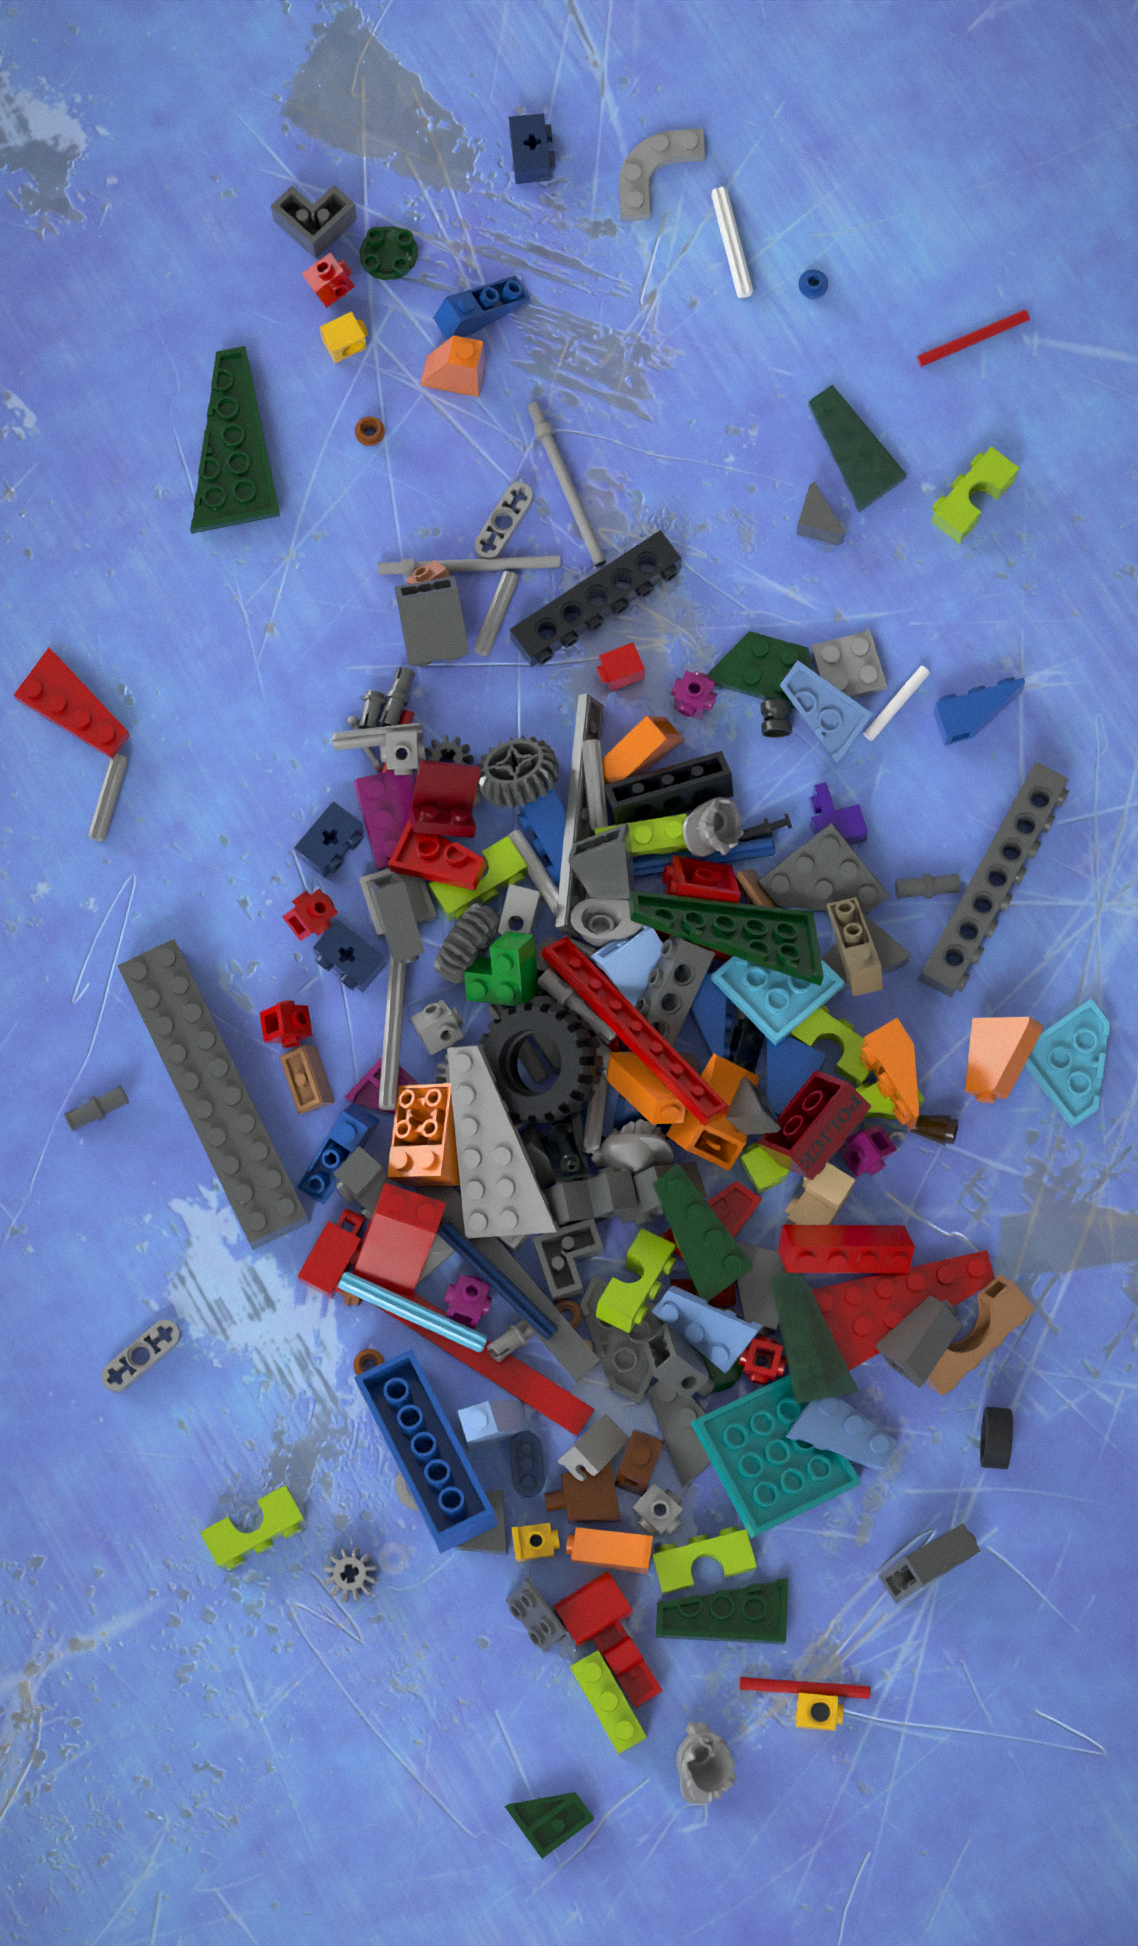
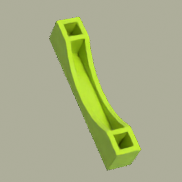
M867 1082L856 1088L860 1095L871 1105L864 1118L897 1120L893 1112L895 1105L890 1097L884 1098L876 1083L871 1086ZM917 1086L918 1104L921 1107L925 1098ZM757 1142L743 1150L745 1155L741 1156L740 1164L758 1195L786 1180L790 1170L780 1167Z

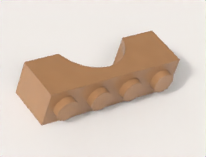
M1000 1274L977 1295L979 1313L973 1329L963 1339L950 1343L925 1381L929 1388L942 1396L953 1390L970 1370L978 1367L982 1359L992 1349L1000 1346L1004 1338L1016 1327L1022 1325L1026 1321L1027 1316L1035 1310L1018 1286Z

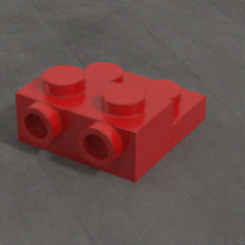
M672 855L670 865L664 867L662 883L668 884L667 895L739 903L741 893L732 865Z

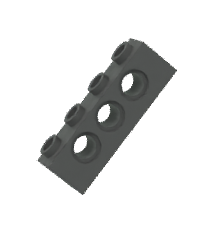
M670 935L669 939L663 944L660 959L656 967L649 974L645 992L635 1006L650 1024L655 1022L654 1028L671 1046H673L715 955V952L708 947ZM681 965V970L674 975L676 968ZM668 994L667 1000L661 1003L662 998ZM623 1041L621 1042L620 1046L627 1052H633Z

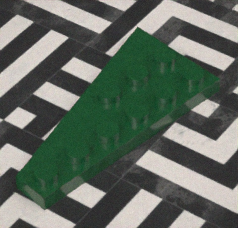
M246 346L217 351L215 355L206 430H204L198 471L197 492L195 493L193 519L191 520L190 527L191 534L280 516Z
M634 890L630 892L628 901L630 919L633 922L821 986L824 975L813 912Z

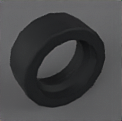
M985 1407L980 1438V1462L983 1468L1008 1469L1013 1438V1414L1009 1408Z

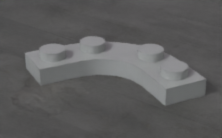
M703 128L672 130L655 134L643 140L629 153L623 163L619 176L621 221L651 219L649 183L654 173L660 168L679 162L705 161Z

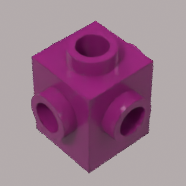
M686 670L683 679L677 678L672 688L671 695L674 696L673 709L686 717H695L702 720L706 710L711 711L716 701L717 694L714 693L715 682L711 681V678L702 672L695 671L691 673Z
M879 1124L865 1131L859 1129L846 1138L848 1144L839 1153L845 1160L847 1167L857 1178L867 1172L870 1176H873L886 1167L884 1161L896 1152L897 1149Z
M460 1274L455 1285L451 1283L448 1285L444 1297V1302L449 1303L445 1317L474 1330L481 1314L487 1315L492 1297L487 1296L490 1284L483 1282L479 1277Z

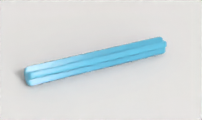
M345 1272L339 1282L338 1287L350 1294L476 1352H481L484 1349L488 1337L478 1331L350 1272Z

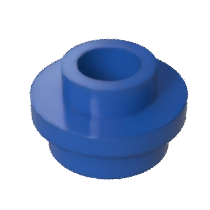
M808 270L800 276L799 290L802 295L809 299L820 298L827 292L828 279L819 270ZM810 280H816L819 282V284L817 286H811L808 282Z

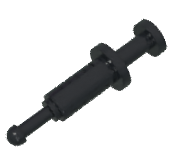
M788 813L784 814L785 818L769 823L768 819L764 818V823L742 830L743 835L738 841L746 842L768 834L771 838L773 837L772 830L787 825L789 829L792 828Z

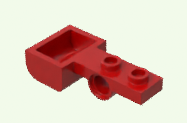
M608 1571L552 1605L578 1649L593 1640L635 1709L663 1692L638 1648L620 1623L633 1615V1610Z

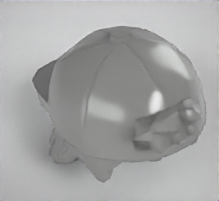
M724 797L713 798L697 806L685 819L682 827L683 837L688 850L693 856L703 857L715 851H720L722 855H726L731 848L738 845V839L743 835V831L740 830L741 819L736 802Z
M638 1119L635 1123L631 1121L624 1125L620 1131L614 1128L609 1137L603 1141L599 1152L591 1156V1160L595 1162L596 1167H616L617 1171L630 1170L633 1177L653 1166L673 1164V1150L665 1140L666 1135L661 1133V1127H656V1124H651L649 1121Z
M688 1722V1726L685 1728L688 1736L680 1743L676 1752V1767L680 1776L681 1796L686 1802L693 1804L713 1802L715 1798L721 1799L722 1791H728L733 1786V1782L736 1781L737 1778L733 1770L735 1768L734 1760L729 1753V1748L725 1741L716 1733L711 1732L708 1725L704 1722H698V1725L694 1722Z

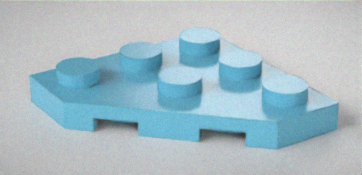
M734 956L711 975V980L775 1046L840 991L845 984L823 960H821L824 978L821 986Z
M1092 998L1041 1033L1024 1065L1071 1129L1094 1114L1099 1108L1110 1022Z

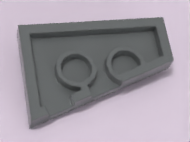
M659 1380L646 1392L682 1484L687 1486L712 1464L691 1425L692 1421L708 1413L693 1395L689 1398H684Z

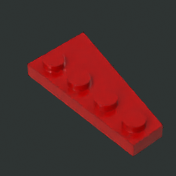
M50 647L13 695L20 703L112 760L130 737L129 732Z

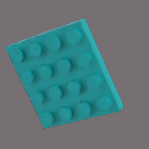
M801 1369L691 1422L751 1539L862 1484L850 1460L843 1458L841 1454L827 1449L823 1451L812 1447L813 1444L799 1439L795 1441L786 1437L814 1395Z

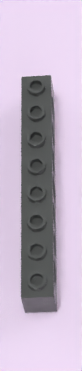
M1037 762L1034 763L924 966L919 981L950 997L953 996L956 989L962 992L970 977L969 974L965 973L970 963L975 965L978 963L984 951V948L980 946L985 936L988 938L992 937L999 923L994 920L999 910L1005 912L1013 897V895L1008 893L1013 883L1018 886L1027 871L1022 866L1027 857L1031 859L1035 857L1041 845V842L1037 841L1041 831L1045 833L1049 831L1055 819V816L1051 815L1055 805L1061 807L1069 793V790L1065 789L1068 781L1067 777ZM1033 797H1041L1046 801L1047 805L1045 807H1036L1031 799ZM1019 823H1027L1032 827L1033 831L1028 834L1022 833L1018 830L1017 825ZM1005 849H1013L1018 853L1019 858L1009 860L1003 855V851ZM998 875L1003 878L1005 884L994 886L990 883L989 877ZM978 901L986 902L990 907V911L981 913L976 910L974 904ZM971 928L976 933V937L965 939L960 934V930ZM949 954H955L960 957L962 963L958 966H952L947 963L945 957Z

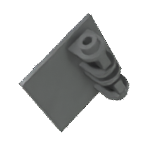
M527 1578L506 1601L509 1604L512 1615L517 1620H520L528 1630L532 1643L540 1647L543 1653H545L553 1644L565 1638L567 1631L536 1590L535 1586Z

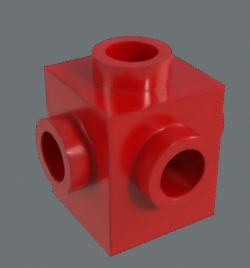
M331 253L319 259L302 273V276L326 308L344 297L355 287L349 279V276L353 274L343 259L337 262Z
M319 888L312 894H309L306 890L291 902L295 907L284 914L282 918L297 938L302 941L314 932L319 936L330 928L332 923L329 920L338 912L334 908L331 898Z
M287 1000L278 1002L275 1006L259 1012L265 1043H282V1047L291 1048L301 1045V1040L313 1036L308 1005H295L294 1001Z
M759 1336L758 1339H753L750 1346L741 1354L739 1365L744 1366L743 1375L749 1376L748 1381L767 1385V1381L774 1382L776 1374L782 1376L787 1357L781 1356L783 1346L777 1345L776 1340ZM758 1358H765L768 1366L766 1368L757 1366L756 1360Z

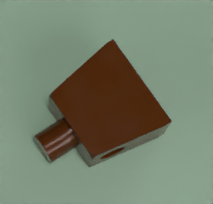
M634 1429L616 1476L615 1487L642 1497L650 1484L665 1439Z
M611 1460L595 1476L586 1471L585 1467H581L580 1470L587 1476L584 1481L575 1478L571 1472L561 1475L562 1490L544 1492L547 1512L566 1509L568 1523L621 1522Z

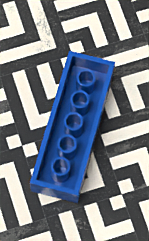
M410 1349L355 1376L354 1379L359 1392L439 1553L441 1554L498 1526L495 1512L413 1350Z

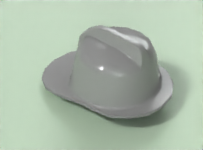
M590 898L578 903L571 912L573 928L588 943L597 947H604L613 939L632 936L643 926L631 921L628 900Z

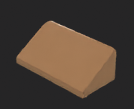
M740 870L736 873L735 877L739 890L750 905L780 908L759 883L758 879L760 877L755 870Z
M302 1045L279 1056L298 1115L331 1105L335 1102L318 1049L315 1045Z

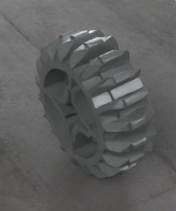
M522 735L518 740H514L511 737L509 742L502 743L499 741V746L496 748L490 747L489 754L482 755V761L477 764L481 770L478 781L481 794L491 805L497 804L500 809L507 805L512 810L516 805H521L524 808L526 803L533 802L536 804V799L538 797H546V791L553 790L554 782L558 781L559 764L554 751L544 740L537 741L535 736L528 740Z
M476 903L468 908L466 913L462 914L459 921L456 922L444 940L436 956L434 968L440 974V977L454 984L462 983L465 980L464 971L477 959L484 957L495 939L500 924V916L494 913L493 909Z

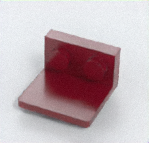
M421 760L418 765L408 813L413 832L474 838L476 824L472 815V809L481 772L480 767Z

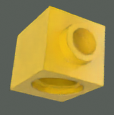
M352 311L319 327L321 339L334 363L367 348L365 337L369 334L366 326L361 319H355Z
M799 1693L797 1696L795 1728L834 1732L836 1724L842 1725L844 1705L838 1704L837 1696ZM821 1703L828 1708L829 1716L827 1720L818 1722L813 1719L811 1708L814 1704Z

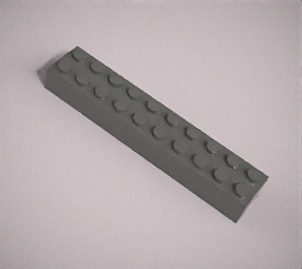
M175 939L117 965L252 1250L310 1223Z

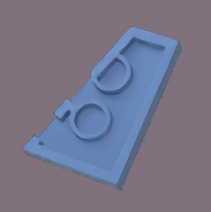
M798 660L780 684V687L838 764L873 713Z
M672 1286L665 1293L652 1311L724 1373H727L763 1327V1325L754 1321L750 1324L737 1318L736 1313L727 1309L723 1312L708 1304L707 1300L676 1286Z
M824 1385L817 1389L786 1435L787 1438L796 1441L799 1439L813 1444L812 1447L823 1451L825 1449L841 1454L845 1459L878 1471L885 1466L899 1444L898 1441Z

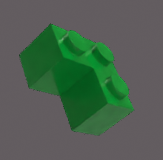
M505 932L489 946L491 958L480 957L464 971L466 998L468 1001L516 1006L528 1003L539 993V985L536 984L538 972L534 935Z

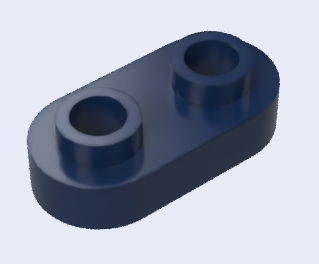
M521 1432L512 1439L510 1444L512 1481L514 1489L519 1495L534 1497L543 1490L545 1485L542 1444L535 1434ZM523 1444H529L533 1449L530 1454L524 1455L520 1452V1447ZM532 1476L535 1479L534 1485L531 1487L524 1486L522 1483L524 1477Z

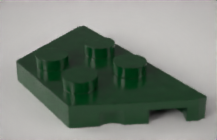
M749 631L707 675L711 678V681L715 682L714 686L763 700L781 699L791 702L780 687V684L797 660L812 671L813 669L808 647ZM791 702V707L797 709Z

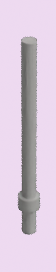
M530 403L527 408L535 425L533 430L538 441L543 443L596 567L606 563V559L554 441L553 428L550 422L545 420L539 403Z
M560 555L437 561L447 568L448 572L561 567ZM413 558L402 559V562L378 563V575L403 574V577H411L417 568L426 566L431 561H414Z

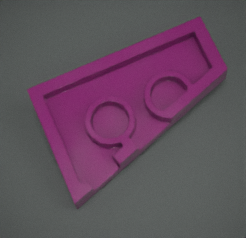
M394 771L357 778L353 781L376 870L388 868L391 856L409 821L408 813L412 799L413 774L395 775Z

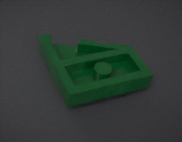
M576 1792L510 1803L505 1806L542 1859L595 1820Z

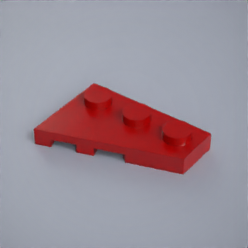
M410 819L388 863L390 872L474 891L487 866L484 858L457 842L449 841L442 837V835L413 832Z
M735 1181L708 1200L707 1203L733 1239H735L761 1203L762 1198L738 1181ZM671 1228L660 1234L659 1237L675 1244L674 1254L684 1261L674 1240Z

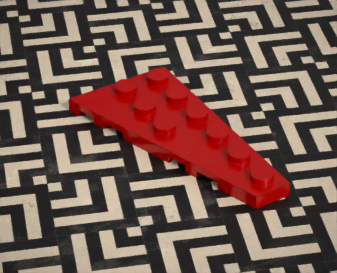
M985 1250L910 1267L909 1273H883L804 1291L802 1294L826 1386L879 1354L875 1345L930 1295L941 1302L945 1299L954 1307L988 1286L995 1279L988 1251Z

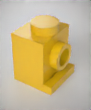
M550 1523L511 1527L516 1563L554 1558V1549H560L558 1530H551ZM534 1535L542 1538V1544L538 1547L530 1544V1539Z

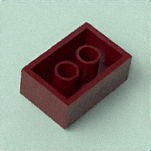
M815 1070L777 1117L782 1129L776 1133H765L757 1144L780 1167L813 1180L816 1175L824 1170L827 1161L835 1151L843 1146L845 1139L855 1126L863 1121L871 1105L849 1082Z

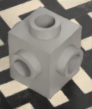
M418 729L387 730L385 732L386 744H381L380 746L381 762H387V770L394 769L395 775L413 774V769H418L419 762L425 760L424 742L419 743ZM398 749H406L408 752V756H400L398 753Z
M443 1000L426 1006L423 1011L410 1017L421 1042L431 1055L453 1046L456 1041L464 1037L459 1027L463 1024L459 1013L455 1007L449 1009Z
M655 1483L632 1507V1511L641 1518L638 1524L650 1535L656 1532L662 1536L665 1531L671 1535L683 1521L679 1517L683 1512V1509L679 1506L682 1503L681 1499L669 1489L663 1492ZM657 1508H662L665 1510L666 1514L663 1516H657L654 1513V1510Z

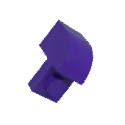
M827 783L814 785L813 796L809 797L814 815L819 813L818 816L811 817L810 827L814 835L832 822L850 845L865 842L868 831L860 805L857 804L835 811Z

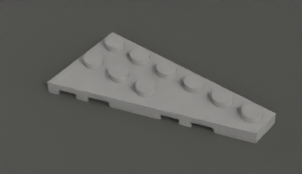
M473 1045L447 1048L465 1236L467 1238L559 1232V1226L556 1220H553L548 1208L549 1203L545 1194H542L536 1180V1172L516 1127L514 1128L510 1119L505 1100H502L496 1086V1078L482 1046Z

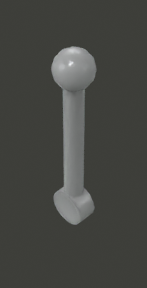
M350 716L347 719V724L353 727L354 730H359L358 717ZM363 747L376 772L382 770L371 748Z

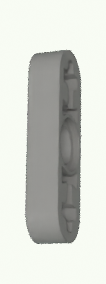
M517 482L507 488L475 540V553L479 559L499 558L533 504V493L527 484ZM522 492L526 501L520 500L515 506L514 512L511 509L514 504L513 494L518 496ZM505 515L510 517L513 523L508 529H500L495 525L496 519ZM493 532L497 536L493 542L495 550L489 549L485 553L483 552L482 544L488 545L493 538Z
M169 1320L158 1321L107 1364L101 1373V1380L104 1386L115 1393L125 1391L178 1345L181 1338L180 1331L175 1323ZM162 1328L166 1331L173 1329L170 1334L172 1337L170 1342L162 1340L156 1345L161 1350L157 1354L153 1347L145 1342L150 1337L153 1343L160 1338L158 1331ZM141 1347L148 1349L150 1352L148 1362L143 1365L135 1364L132 1360L133 1352ZM126 1358L128 1364L136 1372L131 1375L130 1371L127 1370L121 1376L124 1381L120 1385L116 1382L110 1384L109 1381L112 1379L110 1372L113 1370L118 1373L126 1367L121 1362Z

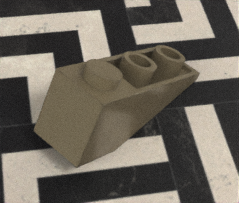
M857 897L826 904L852 996L882 990L881 963Z

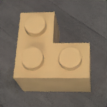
M827 1162L824 1170L816 1175L813 1180L804 1177L802 1187L805 1188V1191L800 1199L794 1196L787 1206L785 1213L789 1216L787 1217L786 1224L830 1225L852 1192L855 1179Z

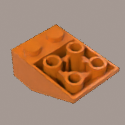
M895 1018L864 1037L860 1050L862 1054L859 1057L868 1072L873 1070L879 1081L876 1082V1085L884 1098L890 1097L895 1105L893 1112L901 1125L906 1124L912 1130L919 1117L914 1043L899 1019Z
M713 1053L701 1074V1077L729 1106L732 1103L740 1081L745 1076L756 1086L759 1080L758 1075ZM687 1108L685 1109L683 1123H673L666 1134L667 1137L685 1150L728 1171L731 1170L747 1139V1135L740 1132L725 1118L726 1115L703 1126Z
M450 1083L402 1085L398 1087L387 1178L406 1187L460 1185Z

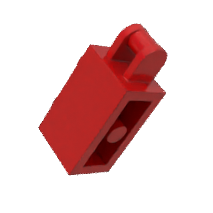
M346 1208L336 1225L328 1221L297 1276L299 1282L331 1299L334 1298L336 1293L342 1294L343 1290L338 1287L343 1274L349 1271L351 1265L355 1266L362 1245V1239L358 1235L365 1224L366 1218ZM346 1222L354 1226L351 1233L342 1229Z

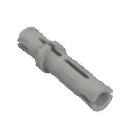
M550 968L538 979L536 984L557 1000L556 1004L566 1006L567 1010H574L580 1014V1021L588 1022L593 1028V1032L607 1045L617 1036L576 991Z

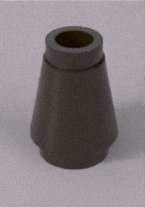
M919 1115L914 1129L910 1130V1133L944 1146L947 1143L954 1144L958 1130V1119L951 1118V1115Z

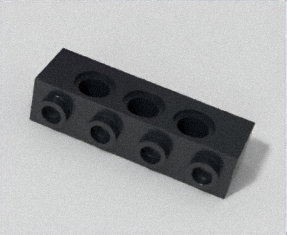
M722 751L604 785L607 809L613 825L662 818L696 808L713 798H730L734 796L732 773Z

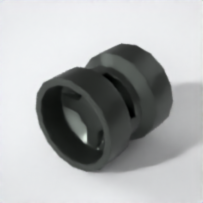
M781 699L762 702L760 704L761 715L764 717V722L761 724L762 735L768 738H781L791 735L792 723L788 721V716L791 714V702Z

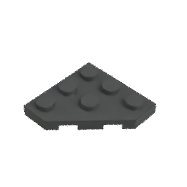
M832 822L758 879L775 903L781 906L827 911L826 904L857 897L862 913L867 914L890 897L886 889Z
M593 1276L580 1303L590 1335L611 1390L641 1404L653 1377L643 1343L665 1322L652 1312L657 1304L650 1301L645 1306L648 1308V1312L641 1325L635 1324L630 1334L597 1318L598 1301L609 1282Z

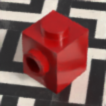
M634 642L599 655V666L596 667V671L601 683H607L611 692L645 679V668Z

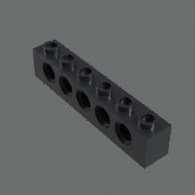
M659 530L510 629V639L530 667L537 663L540 665L545 664L554 656L555 651L563 646L568 648L575 644L580 638L579 635L587 630L592 632L598 629L605 622V618L613 613L615 615L622 613L629 607V602L638 596L640 599L648 596L655 589L654 586L661 581L668 582L675 578L680 572L679 569H681V557L663 532ZM647 563L652 564L655 570L644 572L640 569V566ZM619 580H626L631 585L626 589H620L615 586V583ZM599 596L605 599V603L596 606L590 600L593 597ZM569 613H576L581 618L576 622H569L564 617ZM546 629L555 632V635L550 639L542 638L539 634Z

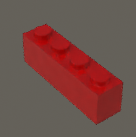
M783 1225L778 1254L787 1273H909L915 1246L905 1225Z

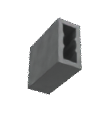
M455 576L394 587L409 666H425L432 663V661L442 659L457 660L463 655H469Z

